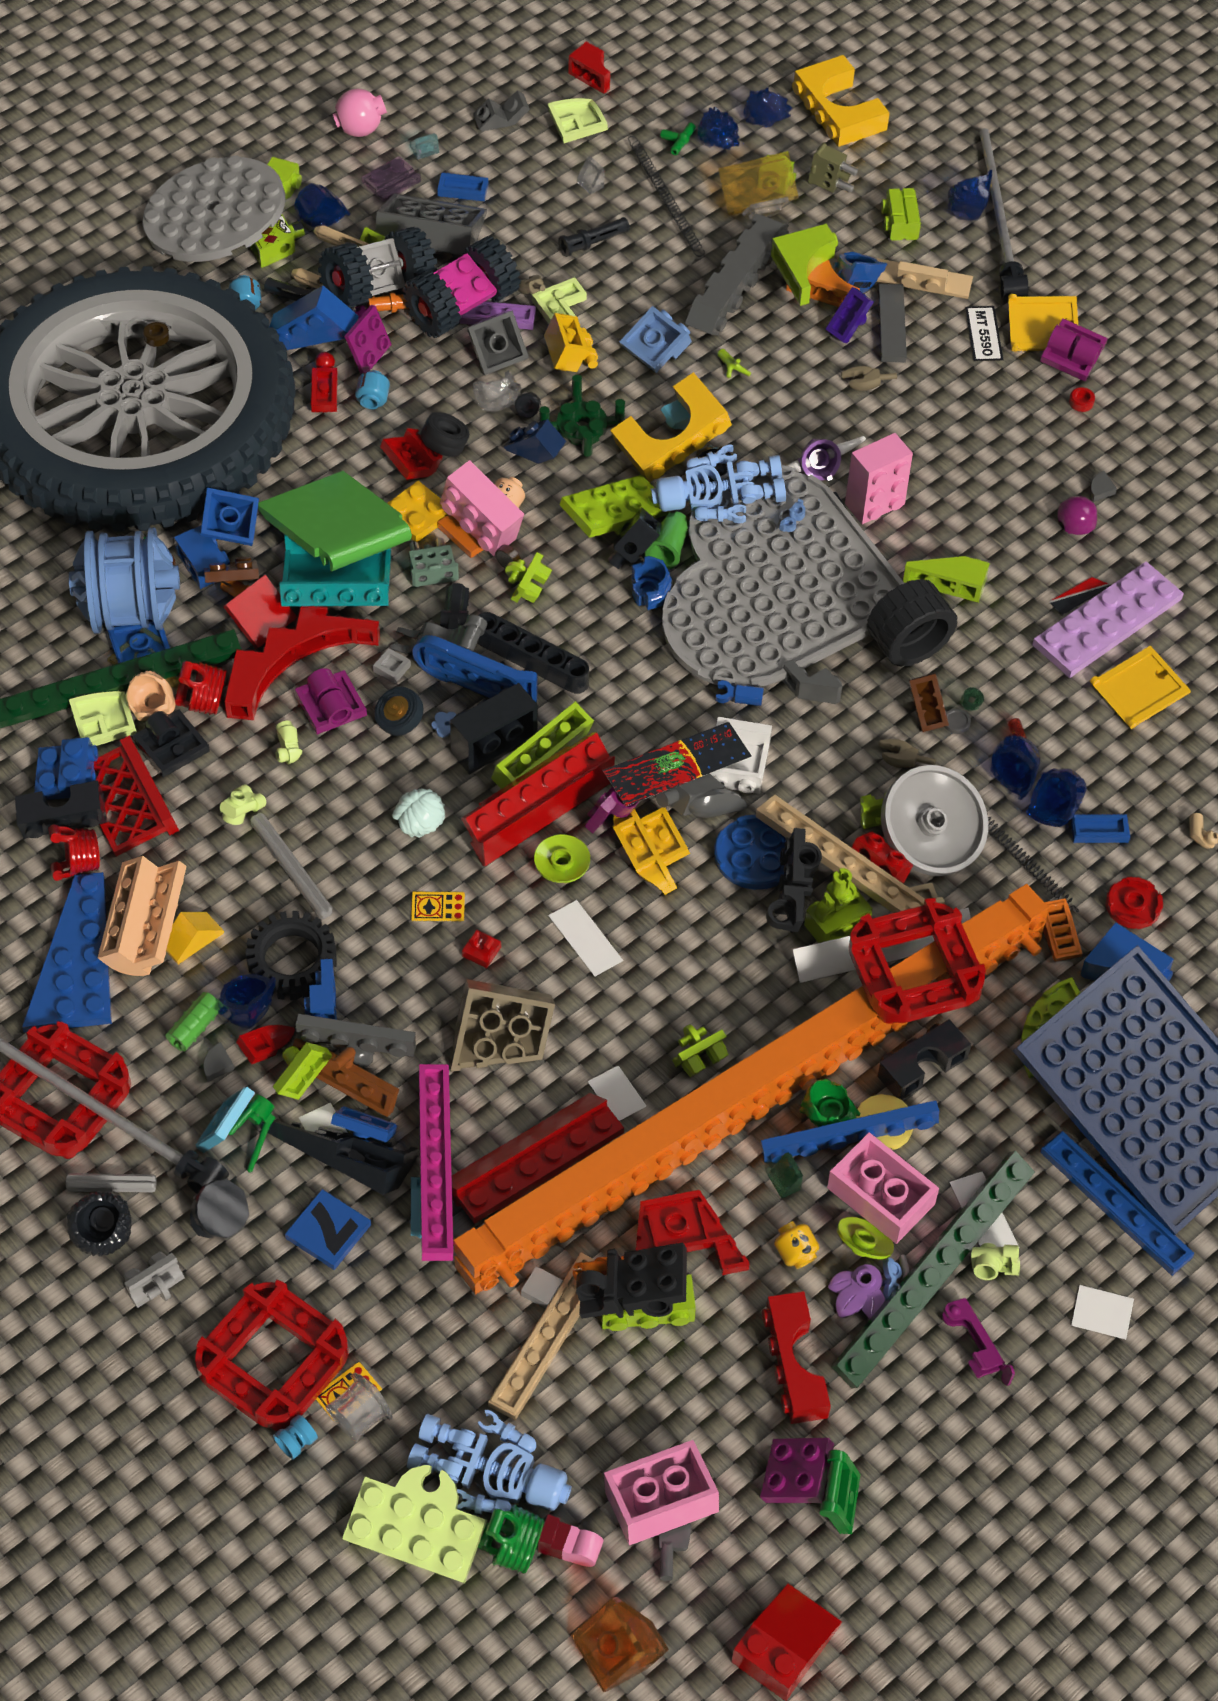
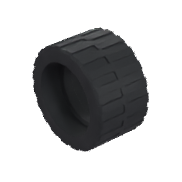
M917 579L897 586L881 598L871 610L866 625L868 632L893 665L903 667L918 664L942 649L954 634L958 617L931 581Z

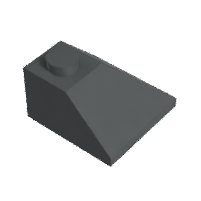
M513 310L498 313L467 327L483 375L529 358Z

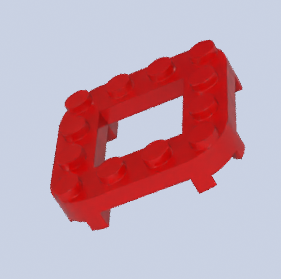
M928 898L924 900L923 906L873 919L870 913L860 917V921L852 929L849 941L850 957L872 1009L880 1016L884 1023L911 1022L960 1009L980 999L986 969L985 965L980 964L961 923L962 914L957 907L952 909L945 904L936 902V898ZM933 935L951 978L902 990L901 985H896L881 948Z
M57 1021V1025H46L39 1028L33 1026L26 1032L28 1039L19 1049L45 1067L54 1058L96 1082L88 1094L114 1111L127 1097L131 1087V1079L124 1058L119 1053L115 1052L112 1055L69 1031L68 1024ZM11 1059L0 1072V1126L51 1155L62 1156L65 1159L75 1157L78 1152L87 1147L107 1120L84 1105L79 1104L66 1121L64 1119L57 1121L22 1101L20 1098L38 1076Z
M280 1280L263 1282L256 1285L251 1283L243 1289L244 1296L206 1339L203 1336L200 1338L196 1345L195 1362L198 1375L208 1388L259 1425L278 1431L279 1429H286L290 1425V1420L297 1414L302 1416L343 1368L349 1353L347 1337L342 1324L337 1319L331 1321L290 1292L286 1283ZM268 1318L313 1349L279 1391L276 1389L271 1391L231 1362Z

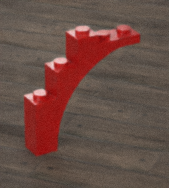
M301 606L296 630L284 627H269L264 652L236 650L225 698L227 718L254 720L258 705L270 684L289 666L312 653L350 643L379 646V621L328 616V607Z

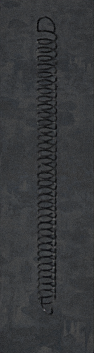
M640 141L635 146L631 145L630 142V146L695 254L694 251H699L694 250L699 245L693 247V245L699 242L697 236H695L666 185L659 190L663 186L657 187L660 184H655L658 182L657 180L653 181L658 177L661 179V176L657 173L658 171L654 164H652L649 156L643 161L641 159L645 158L644 156L639 158L646 153ZM651 162V164L649 165H653V167L647 170V167H645V165ZM653 168H655V170L652 171H656V173L654 174H658V176L652 178V176L650 177V173H648V171Z
M992 820V821L989 823L988 827H990V826L992 825L991 823H992V822L994 823L995 820ZM995 824L991 830H988L991 831L992 835L994 834V838H998L999 842L1001 841V845H1005L1006 849L1008 848V852H1012V855L1015 856V859H1019V862L1022 863V866H1026V869L1029 870V873H1033V877H1036L1037 880H1040V884H1044L1043 886L1047 887V891H1051V894L1054 895V898H1058L1059 900V897L1064 895L1065 891H1063L1058 897H1055V895L1062 889V887L1058 888L1055 893H1052V890H1054L1058 886V883L1055 884L1051 890H1048V887L1051 886L1055 882V880H1052L1048 886H1045V883L1051 879V876H1049L1045 880V882L1041 883V880L1045 878L1048 873H1045L1041 877V879L1037 878L1044 872V869H1042L1036 876H1034V872H1030V870L1037 864V862H1035L1029 869L1027 868V865L1032 863L1033 859H1030L1026 865H1023V863L1027 860L1026 858H1029L1030 855L1026 856L1023 861H1020V858H1022L1026 854V852H1023L1019 858H1016V855H1018L1023 850V848H1020L1016 854H1013V851H1015L1019 847V845H1016L1012 851H1009V848L1012 847L1016 843V841H1013L1009 847H1006V844H1008L1012 840V838H1009L1005 844H1002V841L1005 840L1009 836V834H1006L1002 840H999V837H1001L1005 833V831H1002L998 837H995V834H997L1002 829V827H999L995 833H992V830H994L998 826V824ZM1070 898L1067 903H1070L1073 898ZM1075 905L1069 907L1072 908L1074 911L1079 912L1078 908Z

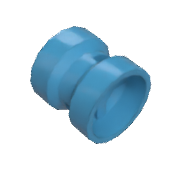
M297 1414L290 1420V1425L286 1429H279L273 1435V1438L284 1454L294 1460L301 1454V1449L305 1445L314 1443L318 1436L309 1422L303 1416Z

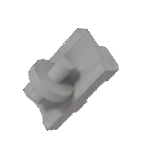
M158 1252L150 1258V1267L140 1272L139 1269L133 1268L124 1274L125 1286L133 1304L137 1308L158 1295L164 1301H167L171 1298L168 1289L185 1278L173 1253L166 1256L164 1253Z

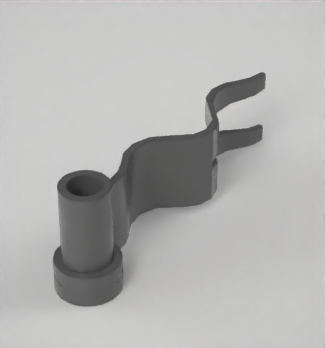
M468 615L464 625L456 629H446L437 624L426 622L421 630L414 631L398 627L396 633L417 639L415 644L422 636L432 635L474 652L479 637L485 632L487 622L478 615ZM391 644L390 649L410 654L415 644L410 646Z

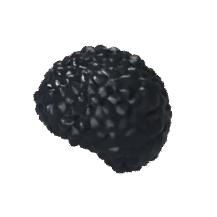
M99 1191L96 1193L92 1192L81 1198L79 1202L71 1206L67 1213V1231L71 1241L80 1251L92 1256L98 1255L100 1257L102 1255H109V1253L113 1254L116 1250H119L129 1241L131 1234L132 1216L127 1201L123 1200L120 1195H113L111 1192L101 1193Z

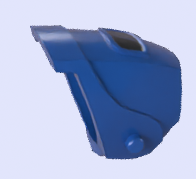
M847 252L839 255L838 261L833 263L835 273L847 283L860 288L862 293L868 291L876 283L887 266L886 262H879L870 256L856 252Z

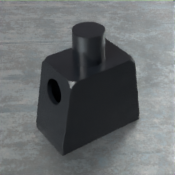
M641 507L614 540L613 548L615 551L608 558V561L617 569H620L627 560L634 564L659 537L662 524ZM627 542H633L635 545H629Z

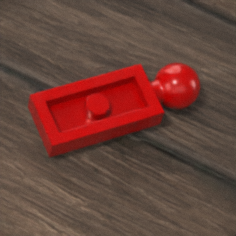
M321 352L315 359L317 368H312L311 409L312 412H337L338 371L337 368H334L335 359L331 353Z

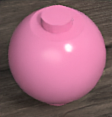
M356 88L348 90L340 96L335 106L337 113H334L333 117L337 128L342 126L346 134L354 137H364L377 129L380 124L381 115L386 114L387 111L381 95L374 96L365 89Z

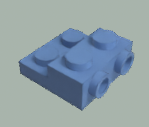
M652 306L619 343L625 350L657 373L671 357L676 360L692 340L689 336L690 331L682 323L677 325L665 310L659 311Z

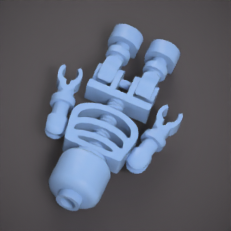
M726 445L714 454L709 452L705 457L691 458L686 464V481H683L680 476L659 478L656 481V488L651 489L653 504H659L660 510L667 512L683 509L686 506V502L690 501L691 510L695 511V518L698 521L718 519V522H723L724 519H728L734 523L746 522V516L736 515L738 512H746V506L739 505L738 494H741L742 502L745 504L753 503L762 497L768 499L770 495H775L777 503L786 501L784 478H782L780 456H769V462H764V460H760L759 463L740 461L736 464L737 473H734L732 465L737 460V454L734 453L732 456L726 455L728 452H733V445ZM717 463L727 464L728 480H721L718 471L714 468ZM768 472H771V478L773 479V485L763 483V486L749 482L754 476L758 474L765 476ZM708 477H711L714 481L712 483L709 482ZM726 490L731 491L733 507L728 509L720 506L722 492ZM717 492L715 498L711 499V493ZM706 494L705 498L701 500V495Z
M485 1410L486 1416L492 1417L495 1425L485 1426L479 1421L480 1429L487 1433L500 1435V1440L508 1442V1440L512 1442L503 1443L498 1446L488 1459L482 1457L488 1442L487 1435L480 1434L475 1449H473L476 1441L474 1439L476 1437L474 1432L463 1428L461 1430L451 1429V1425L446 1423L439 1425L441 1422L440 1418L426 1414L420 1427L419 1438L429 1443L433 1442L434 1437H437L438 1441L442 1443L447 1441L453 1444L452 1448L457 1451L455 1457L449 1456L448 1460L439 1459V1455L434 1453L428 1455L429 1449L415 1443L408 1457L407 1468L412 1469L422 1465L432 1466L431 1473L436 1471L440 1474L441 1470L449 1474L454 1483L460 1481L463 1471L466 1470L461 1483L467 1489L471 1486L476 1470L484 1471L483 1481L488 1496L494 1499H485V1495L481 1494L474 1497L466 1494L463 1490L457 1489L458 1495L463 1498V1501L457 1506L458 1510L473 1509L477 1514H482L483 1511L493 1513L494 1509L510 1511L512 1508L510 1503H519L523 1493H526V1501L529 1504L549 1511H554L560 1503H567L572 1486L567 1484L566 1472L545 1464H538L533 1469L534 1457L530 1453L536 1449V1441L532 1436L515 1430V1425L511 1423L506 1425L494 1412ZM509 1453L503 1463H497L501 1456ZM464 1454L471 1457L470 1462L462 1460ZM517 1459H519L514 1468L510 1467ZM491 1475L497 1477L498 1490H494L490 1486ZM505 1479L506 1481L509 1480V1492L504 1491Z

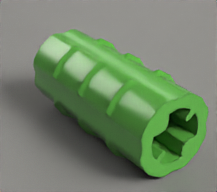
M202 992L166 1033V1039L179 1051L185 1052L193 1042H196L198 1036L205 1032L206 1027L211 1021L215 1020V1017L223 1009L218 999L210 993Z

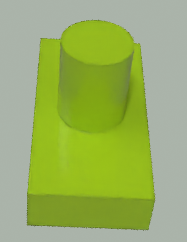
M306 1042L301 1050L296 1046L287 1048L283 1052L282 1057L288 1067L273 1085V1088L279 1095L299 1100L333 1055L328 1048Z

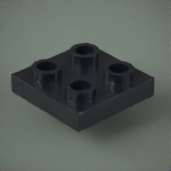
M180 709L170 715L163 711L152 714L147 719L145 728L133 735L135 744L163 778L210 752L209 744Z

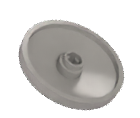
M938 765L919 766L897 778L885 794L881 808V824L888 845L901 852L913 864V870L931 876L950 875L969 866L982 852L988 835L986 807L976 788L958 772Z

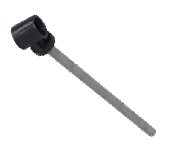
M983 128L979 133L1005 263L999 269L1001 299L1008 300L1010 294H1016L1017 297H1028V277L1024 274L1022 265L1019 262H1015L1013 258L989 130Z
M0 1038L1 1053L177 1165L174 1174L180 1179L188 1176L187 1184L196 1194L200 1192L203 1185L229 1177L227 1169L217 1160L205 1157L202 1162H199V1155L193 1150H189L182 1155Z

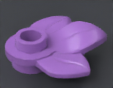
M865 1264L857 1267L854 1271L839 1272L831 1279L828 1285L831 1291L838 1294L836 1310L840 1318L851 1316L862 1309L865 1315L871 1319L885 1302V1297L880 1290L882 1275L872 1265ZM864 1275L872 1276L871 1281L867 1284L861 1282V1278Z

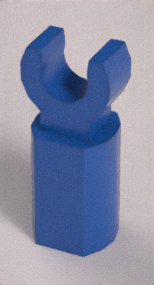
M718 681V688L725 689L727 693L724 695L716 694L717 702L727 703L733 700L739 704L762 706L764 687L740 684L732 686L727 681Z

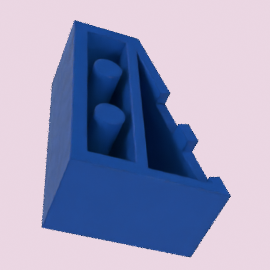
M323 285L274 313L269 328L273 327L276 329L279 341L284 343L286 350L345 339V335L357 322L359 316Z

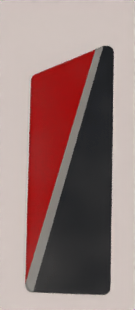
M1091 577L1052 599L1049 603L1061 615H1064L1092 599L1111 585Z

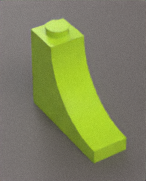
M827 224L772 239L771 257L800 306L809 304L811 285L808 276L821 263L835 257L838 239L836 234L831 232Z

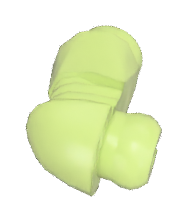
M286 720L278 723L276 726L281 748L276 750L275 755L278 762L283 763L286 761L287 764H291L300 758L302 750L298 746L297 729L292 725L291 721Z

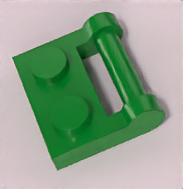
M830 1450L827 1458V1463L830 1464L825 1500L820 1505L819 1513L821 1516L829 1518L839 1534H852L861 1474L846 1452Z

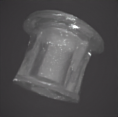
M353 1373L351 1377L354 1383L342 1395L326 1405L325 1408L340 1429L356 1443L373 1424L383 1417L390 1421L393 1419V1416L379 1390L365 1377Z

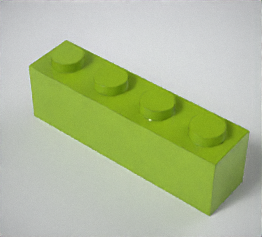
M575 701L497 764L491 779L502 789L563 748L570 747L580 741L589 733L594 720Z

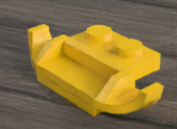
M662 807L641 819L635 808L627 817L620 818L614 815L613 829L638 875L645 881L657 886L665 895L677 889L666 866L689 855L690 852L667 809Z

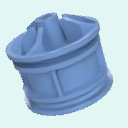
M155 527L148 529V536L145 539L142 531H135V536L108 537L107 533H100L98 541L95 539L93 531H86L85 540L80 545L73 561L75 571L69 572L70 594L77 598L76 604L85 618L90 621L94 634L101 633L104 623L107 630H114L115 626L142 625V628H149V620L154 622L156 630H162L164 622L169 616L176 600L175 590H180L178 565H173V556L164 542L158 538Z

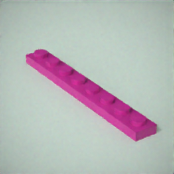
M419 1064L422 1261H453L449 1065Z

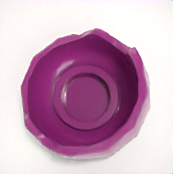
M1072 496L1059 505L1058 521L1063 523L1065 531L1069 534H1088L1096 528L1097 508L1086 497Z

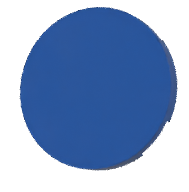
M756 815L738 817L736 821L726 826L722 831L720 830L716 838L714 849L716 865L726 879L740 887L763 890L778 886L780 875H784V865H780V852L782 848H785L786 838L758 819Z

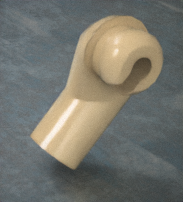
M1191 814L1189 816L1191 839L1205 849L1214 848L1218 843L1217 832L1213 833V830L1208 832L1204 830L1202 814Z

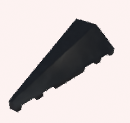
M274 1120L268 1130V1134L382 1195L400 1188L419 1152V1149L415 1147H410L405 1151L393 1149L392 1142H383L381 1145L357 1137L354 1134L319 1127L315 1132L301 1129V1123L292 1122L289 1125Z

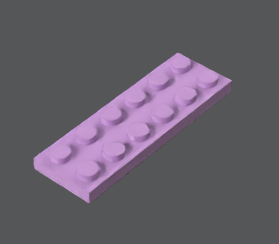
M1146 561L1034 638L1032 645L1066 676L1071 678L1181 601L1184 593Z

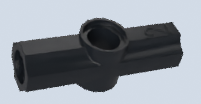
M453 583L446 589L445 606L441 610L440 626L443 628L456 629L464 625L469 615L470 593L469 588L463 584Z

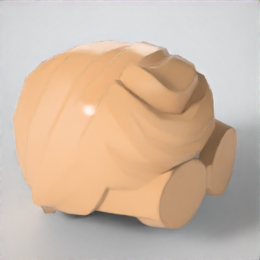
M145 671L133 677L126 692V700L129 709L134 713L137 720L147 721L152 714L158 711H163L167 715L174 712L176 704L170 684L162 676L152 671Z

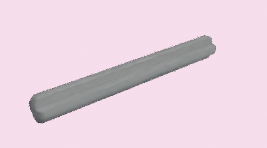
M258 813L252 816L250 819L252 827L320 919L331 916L333 913L332 906L265 815Z

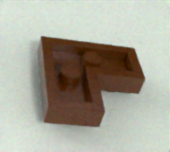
M251 557L235 558V562H230V566H225V563H211L209 568H204L205 583L259 579L256 560L251 561Z

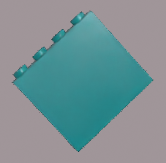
M285 535L286 551L283 580L280 582L281 606H389L391 548L331 572L330 562L328 565L323 566L320 556L313 557Z

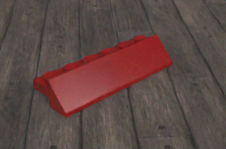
M592 732L574 745L563 748L480 802L479 807L461 818L473 839L470 844L483 866H487L610 784L603 770L615 766V756L608 754L597 732Z
M589 1093L451 1176L452 1200L457 1207L461 1206L475 1224L496 1210L499 1212L596 1152L600 1147L624 1134V1126L607 1106V1099Z

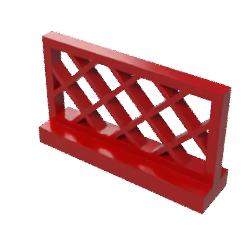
M130 735L120 740L121 746L98 757V760L94 761V770L99 772L96 780H98L102 791L110 792L105 802L106 816L108 811L120 813L115 824L110 822L100 824L116 857L166 831L169 836L179 831ZM122 756L124 761L120 770L108 768L111 761ZM105 774L117 776L113 786L101 784ZM123 777L134 779L130 790L119 788ZM116 794L127 796L123 807L111 805ZM133 798L145 800L141 811L129 809ZM126 814L138 817L133 828L122 825ZM144 818L155 820L157 826L147 831L140 829ZM119 831L130 833L128 841L117 846L115 840Z

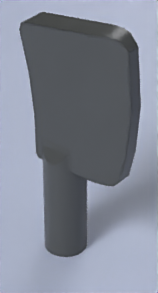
M691 1523L659 1534L660 1579L662 1581L673 1580V1551H686L688 1549Z

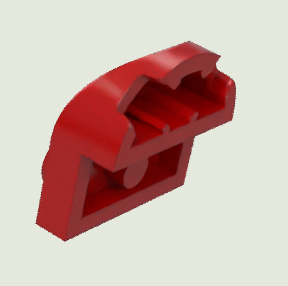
M407 428L403 437L383 439L380 448L406 480L433 475L437 471L443 456L429 449L418 434L419 430Z

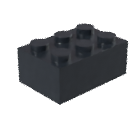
M517 683L512 687L504 688L499 694L488 700H482L470 710L458 713L450 720L451 753L470 775L512 752L538 732V704L521 684Z

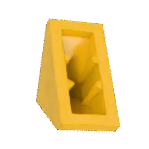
M180 912L172 924L166 952L177 964H180L224 934V930L207 912Z

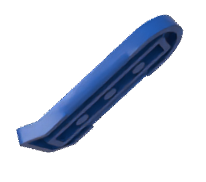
M432 635L422 636L413 647L412 653L417 664L426 673L446 683L452 682L488 698L499 694L504 688L520 683L537 703L536 672L516 670Z

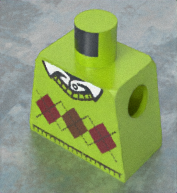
M281 214L274 227H268L262 232L263 237L252 244L250 248L261 268L294 254V239L305 236L303 225L301 222L288 225Z

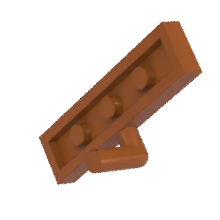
M296 1038L293 1046L301 1050L306 1042ZM347 1047L338 1055L331 1052L333 1056L317 1075V1079L386 1117L393 1113L399 1088L353 1064L356 1054L353 1047Z

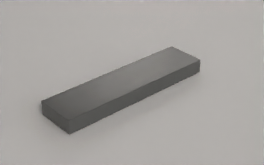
M879 284L881 362L906 363L904 285Z

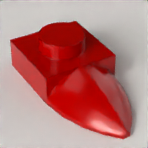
M286 1025L263 1026L240 1035L236 1043L249 1062L255 1064L275 1056L278 1049L285 1046L291 1040L295 1029Z

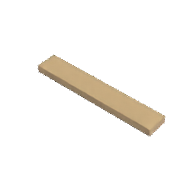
M580 1253L573 1266L578 1262H590L595 1259ZM573 1266L571 1267L488 1401L489 1407L516 1421L580 1316V1300L576 1293V1280L573 1276V1270H582V1268L575 1269Z

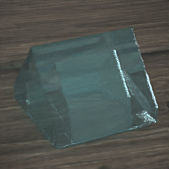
M433 133L411 142L410 147L417 159L439 153L437 134Z

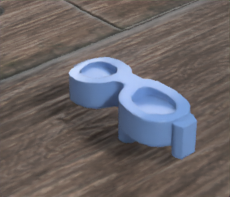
M798 499V502L789 509V516L780 522V531L793 532L796 529V521L803 520L805 517L803 500Z
M892 1258L882 1260L886 1279L882 1280L881 1286H884L883 1295L885 1301L899 1285L896 1280L902 1275L900 1265Z

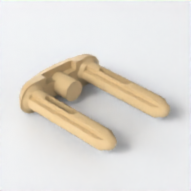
M324 225L314 228V234L318 239L334 246L345 244L346 242L354 243L358 247L368 244ZM303 268L293 269L291 272L292 277L298 283L310 288L323 286V282L320 283L319 280L320 275Z

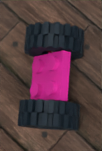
M486 236L468 246L463 252L462 257L434 273L433 271H425L406 282L403 287L405 292L403 293V298L407 301L405 302L406 308L410 309L409 314L411 317H414L415 324L417 326L420 325L421 330L427 332V336L437 338L459 325L461 315L491 298L492 302H499L516 292L520 287L519 284H521V280L518 278L520 273L515 268L517 267L516 262L511 259L512 254L506 251V246L504 244L500 245V240L497 238L494 239L493 236Z

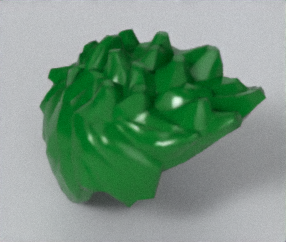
M828 1079L817 1080L807 1089L802 1100V1108H800V1113L806 1114L811 1123L818 1127L856 1119V1116L861 1114L847 1096V1090L842 1084H837Z

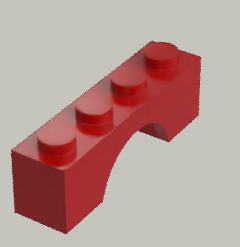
M805 1292L769 1296L766 1309H762V1317L765 1328L770 1327L772 1337L768 1338L771 1356L776 1355L778 1365L775 1366L776 1381L778 1385L782 1384L784 1394L781 1395L784 1414L789 1413L791 1424L828 1419L831 1404L825 1378L812 1374L801 1367L795 1359L792 1349L796 1341L809 1332L811 1318Z

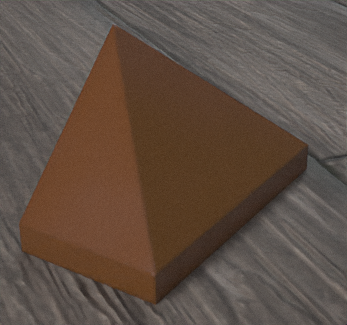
M936 673L910 679L912 700L922 732L949 726Z

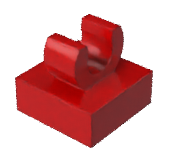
M476 929L463 948L462 957L484 968H488L501 949V941Z

